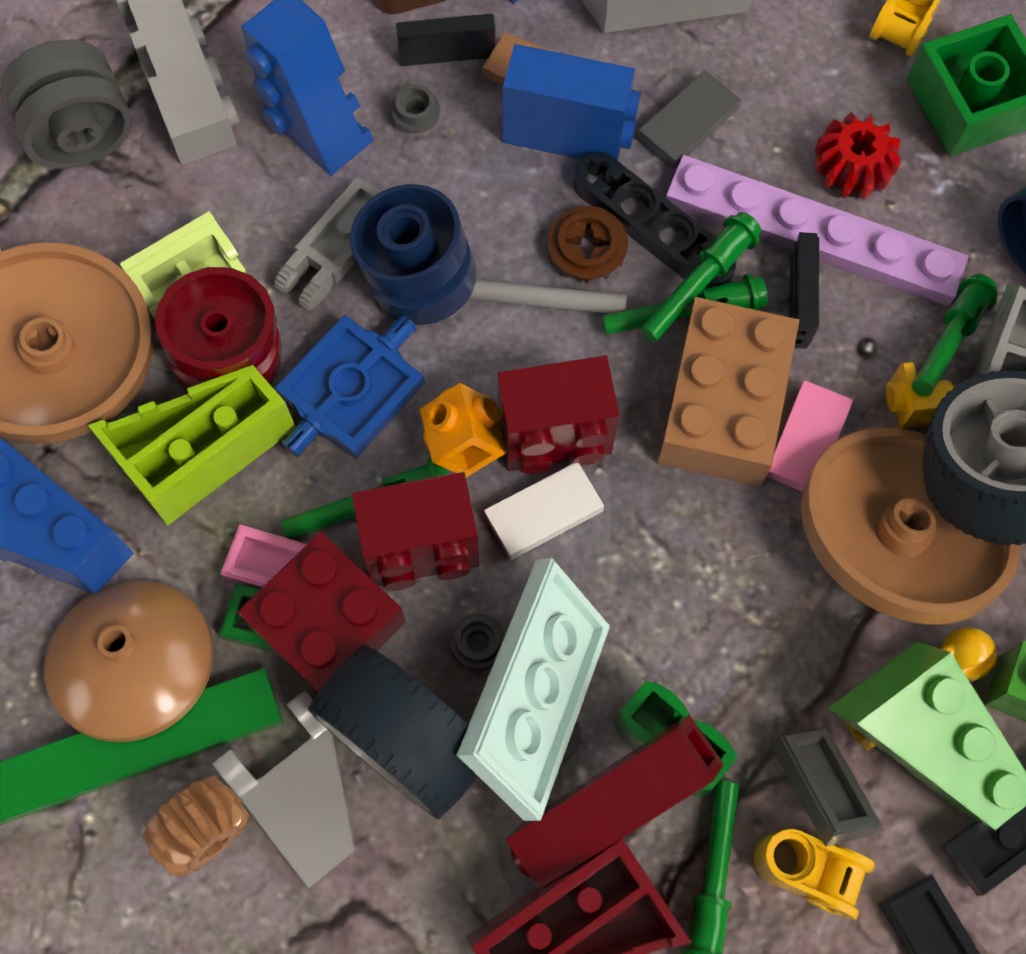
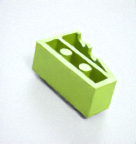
M253 364L187 388L189 394L159 405L152 401L138 406L139 412L108 424L103 419L88 425L104 448L167 526L296 428L285 401Z

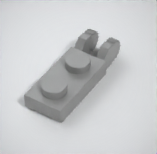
M356 177L295 246L296 252L275 277V288L284 294L289 291L291 292L296 284L304 278L309 265L312 266L318 273L304 288L300 295L299 304L308 311L316 309L320 302L329 294L333 283L337 284L357 262L350 245L352 224L360 209L381 191L361 177Z

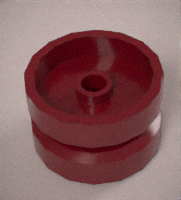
M206 267L185 274L167 288L157 305L155 328L173 378L185 392L188 393L187 388L252 364L268 383L272 381L281 364L282 344L277 328L275 309L267 289L252 275L231 267Z

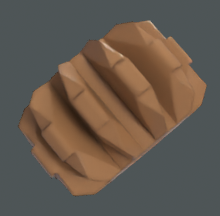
M216 776L207 777L202 781H194L187 789L182 792H176L169 802L162 804L160 811L149 818L142 838L150 849L148 851L159 866L163 865L170 875L174 874L176 877L187 876L192 871H199L206 863L215 860L223 850L231 847V842L242 834L249 814L242 806L243 801L233 789H230L228 785H225Z

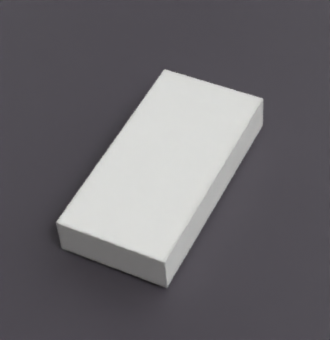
M573 463L485 509L484 516L508 559L511 561L603 512L604 504L580 464Z

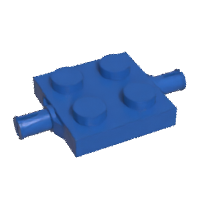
M344 314L274 388L285 403L298 412L302 420L285 440L281 441L282 445L289 452H292L298 458L306 447L319 435L334 441L357 459L425 384L424 375L407 363L398 350L409 336L417 330L412 320L408 319L407 321V316L401 314L383 335H379L378 333L363 329Z

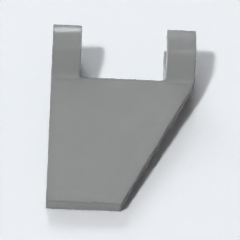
M303 691L289 702L287 706L310 734L308 741L260 779H256L240 756L232 749L228 750L212 764L243 801L244 805L309 889L355 851L333 734L308 711L313 700L306 691Z

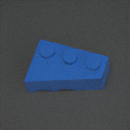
M273 0L241 26L247 47L244 56L253 69L255 76L253 87L261 98L263 110L260 113L267 126L275 134L281 135L285 133L330 176L374 141L370 130L365 126L362 127L353 115V112L360 107L356 96L351 92L345 96L338 77L345 72V69L327 25L302 0Z
M0 437V560L14 562L30 568L38 574L96 594L128 561L134 552L111 528Z

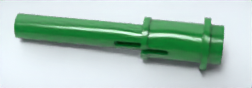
M738 212L736 215H730L724 220V229L705 250L703 249L699 253L700 263L640 328L641 335L647 341L656 343L715 276H725L728 269L746 249H753L757 246L761 227L754 217L745 212Z
M750 273L744 274L743 279L740 281L705 287L697 296L707 300L721 299V303L758 311L759 308L766 307L768 303L767 290L761 276L753 278ZM664 302L602 315L601 320L605 335L641 328ZM692 309L685 310L677 320L689 318Z
M975 274L964 278L960 282L956 293L957 299L944 316V323L947 326L912 383V389L916 394L920 396H930L964 337L972 335L977 330L984 313L992 309L997 303V286L990 277L983 274Z
M430 457L426 459V465L388 478H381L383 485L376 488L448 475L446 468L432 463ZM350 496L281 520L286 538L294 539L356 517L353 498Z
M719 781L716 784L701 895L693 896L692 901L694 904L689 932L691 943L688 944L687 949H681L680 954H723L728 912L731 909V902L725 900L724 897L740 786L734 782Z

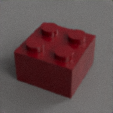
M607 355L497 372V404L501 413L499 424L507 450L505 457L508 471L520 469L525 474L540 473L550 469L554 463L573 461L574 464L590 465L602 461L605 455L612 454L620 415Z
M465 471L352 493L363 559L369 577L378 586L383 585L384 590L406 589L415 585L416 579L437 575L439 580L457 579L468 575L470 568L479 567L478 534Z
M321 531L238 611L246 625L317 694L336 669L360 646L366 645L378 651L406 623L402 607Z

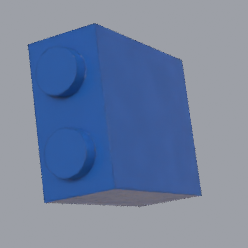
M514 44L503 84L502 143L581 159L588 153L603 152L618 161L621 148L631 149L637 122L636 116L641 91L632 90L635 68Z

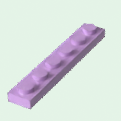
M686 155L682 156L666 194V199L683 212L723 226L724 220L730 215H736L738 212L748 213L757 220L761 227L760 240L793 251V246L797 242L799 232L817 233V237H819V261L947 307L955 299L969 255Z

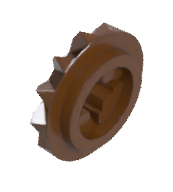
M580 206L564 212L553 222L548 233L547 246L551 263L556 264L563 271L566 278L574 276L581 278L587 284L591 279L603 277L607 280L614 270L622 267L628 250V236L621 221L609 211L594 206ZM585 230H590L593 245L601 246L593 249L590 259H585L581 247L573 246L581 244L582 238L585 237Z

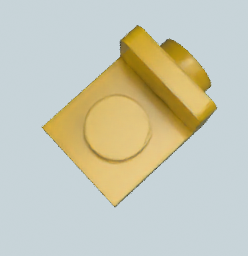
M901 363L886 386L888 408L892 413L896 412L900 429L929 426L938 404L956 385H953L951 381L942 380L938 382L930 396H920L912 389V383L917 376L914 363Z

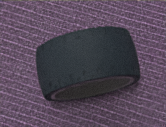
M1001 370L999 372L992 371L987 374L982 373L979 376L969 378L967 381L964 380L960 385L953 387L938 404L925 439L923 453L924 484L926 492L929 494V499L934 504V508L939 511L942 517L946 518L948 523H952L956 529L964 531L963 533L967 535H972L973 538H980L985 542H994V544H1016V546L1026 544V371Z
M360 646L336 669L308 708V711L355 755L412 802L438 820L457 803L478 777L457 756L469 725L416 678L369 646Z

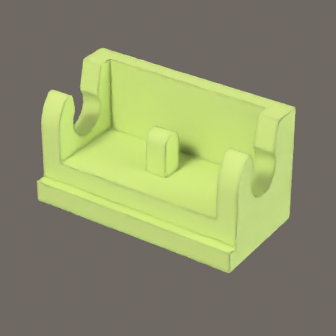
M210 211L119 263L123 271L137 285L148 311L155 321L157 305L167 288L185 274L206 267H231L246 273V270L237 258V251Z

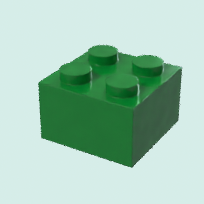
M1012 14L921 45L906 79L949 157L1026 131V38Z

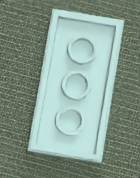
M553 558L535 561L457 753V756L524 821H540L610 628V625Z

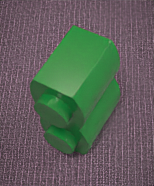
M645 681L621 709L614 724L621 738L628 746L635 750L689 715V712L682 701L670 690L657 683ZM694 720L724 764L712 783L692 794L694 797L703 798L715 787L737 760V755L729 741L719 731L704 722Z

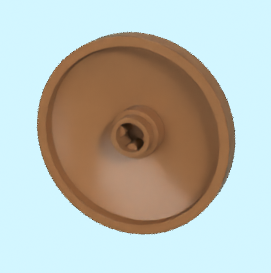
M43 242L16 246L1 251L0 437L28 444L56 443L92 432L88 426L89 424L103 419L106 422L111 421L126 408L139 392L147 377L153 357V326L148 308L137 285L125 271L110 259L83 247L64 243Z
M871 428L851 433L837 440L828 447L816 462L804 485L801 501L802 521L808 542L815 556L829 575L844 590L867 606L888 616L912 623L930 625L950 624L964 621L986 610L1012 581L1019 564L1021 545L994 544V542H985L980 538H973L972 535H967L963 533L964 531L956 529L952 523H948L946 518L939 514V511L934 508L933 502L930 501L924 484L923 453L926 434L899 428Z

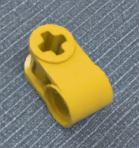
M887 0L873 25L869 38L877 40L881 37L906 49V55L913 58L932 23L933 16L941 0Z
M795 829L768 834L757 844L753 857L756 871L769 884L800 896L808 903L824 911L854 921L857 920L859 914L855 903L865 873H872L875 862L864 855L838 845L825 847L822 840ZM779 842L789 844L796 852L797 864L794 871L790 874H785L775 864L773 857L774 849Z

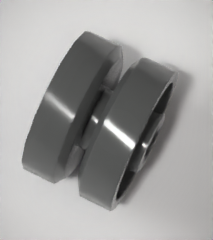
M73 39L46 42L26 50L11 61L1 76L0 92L7 110L15 122V129L29 159L43 167L66 169L93 163L105 158L119 148L131 132L133 118L119 87H117L118 84L105 54L91 43Z

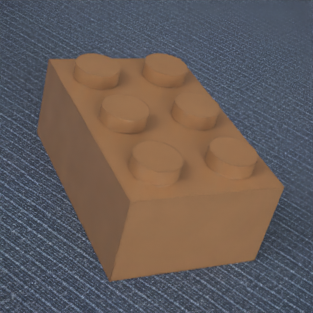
M695 297L687 323L657 464L761 487L773 463L799 319Z

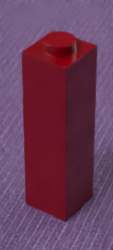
M689 714L546 806L540 821H523L505 839L511 847L512 859L520 872L525 876L531 877L538 890L712 783L724 764Z

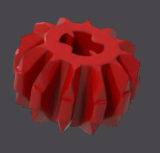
M852 112L844 117L843 122L833 119L815 146L814 151L817 157L814 165L815 173L826 175L824 180L825 189L834 186L842 188V199L849 196L851 191H855L863 201L871 195L872 190L881 193L882 190L887 188L891 177L897 173L900 167L901 157L898 155L901 139L889 137L890 123L882 126L873 124L872 113L863 121H859Z

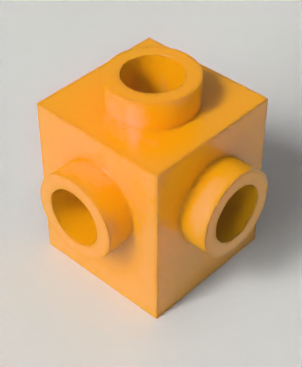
M458 383L444 390L437 398L420 408L425 430L423 439L430 451L432 463L455 473L465 471L467 478L507 453L499 424L501 413L497 404L489 395L481 394L462 383Z

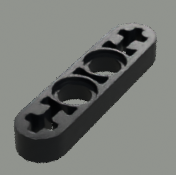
M592 152L583 156L577 163L574 186L577 194L591 206L605 209L616 216L623 224L627 235L683 279L700 263L699 253L703 249L705 250L715 239L712 233L614 157L603 152ZM601 172L606 174L605 182L600 179L595 180L593 183L588 181L589 173L593 176H597ZM610 190L615 193L613 199H609ZM629 198H639L647 204L649 210L642 216L634 217L626 214L622 210L621 204ZM666 228H677L686 235L687 241L681 246L671 247L662 242L659 234ZM694 246H700L698 254L693 252L690 260H687L686 258L690 256ZM736 261L728 269L725 276H715L706 288L730 283L736 269Z

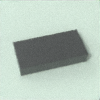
M704 70L639 129L638 140L674 169L679 165L683 155L688 156L738 110L741 99Z
M827 727L778 737L772 748L824 846L873 836L881 827V823Z

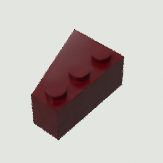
M623 838L542 889L534 888L466 937L476 954H648L668 947L676 948L691 943Z

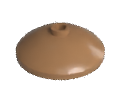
M136 580L104 587L96 594H90L74 606L62 619L51 637L44 663V680L49 699L59 715L70 726L88 737L106 742L120 743L154 736L182 719L202 695L208 683L213 665L214 648L211 631L207 621L194 602L171 586L153 581ZM126 639L124 646L120 650L110 652V647L115 641Z

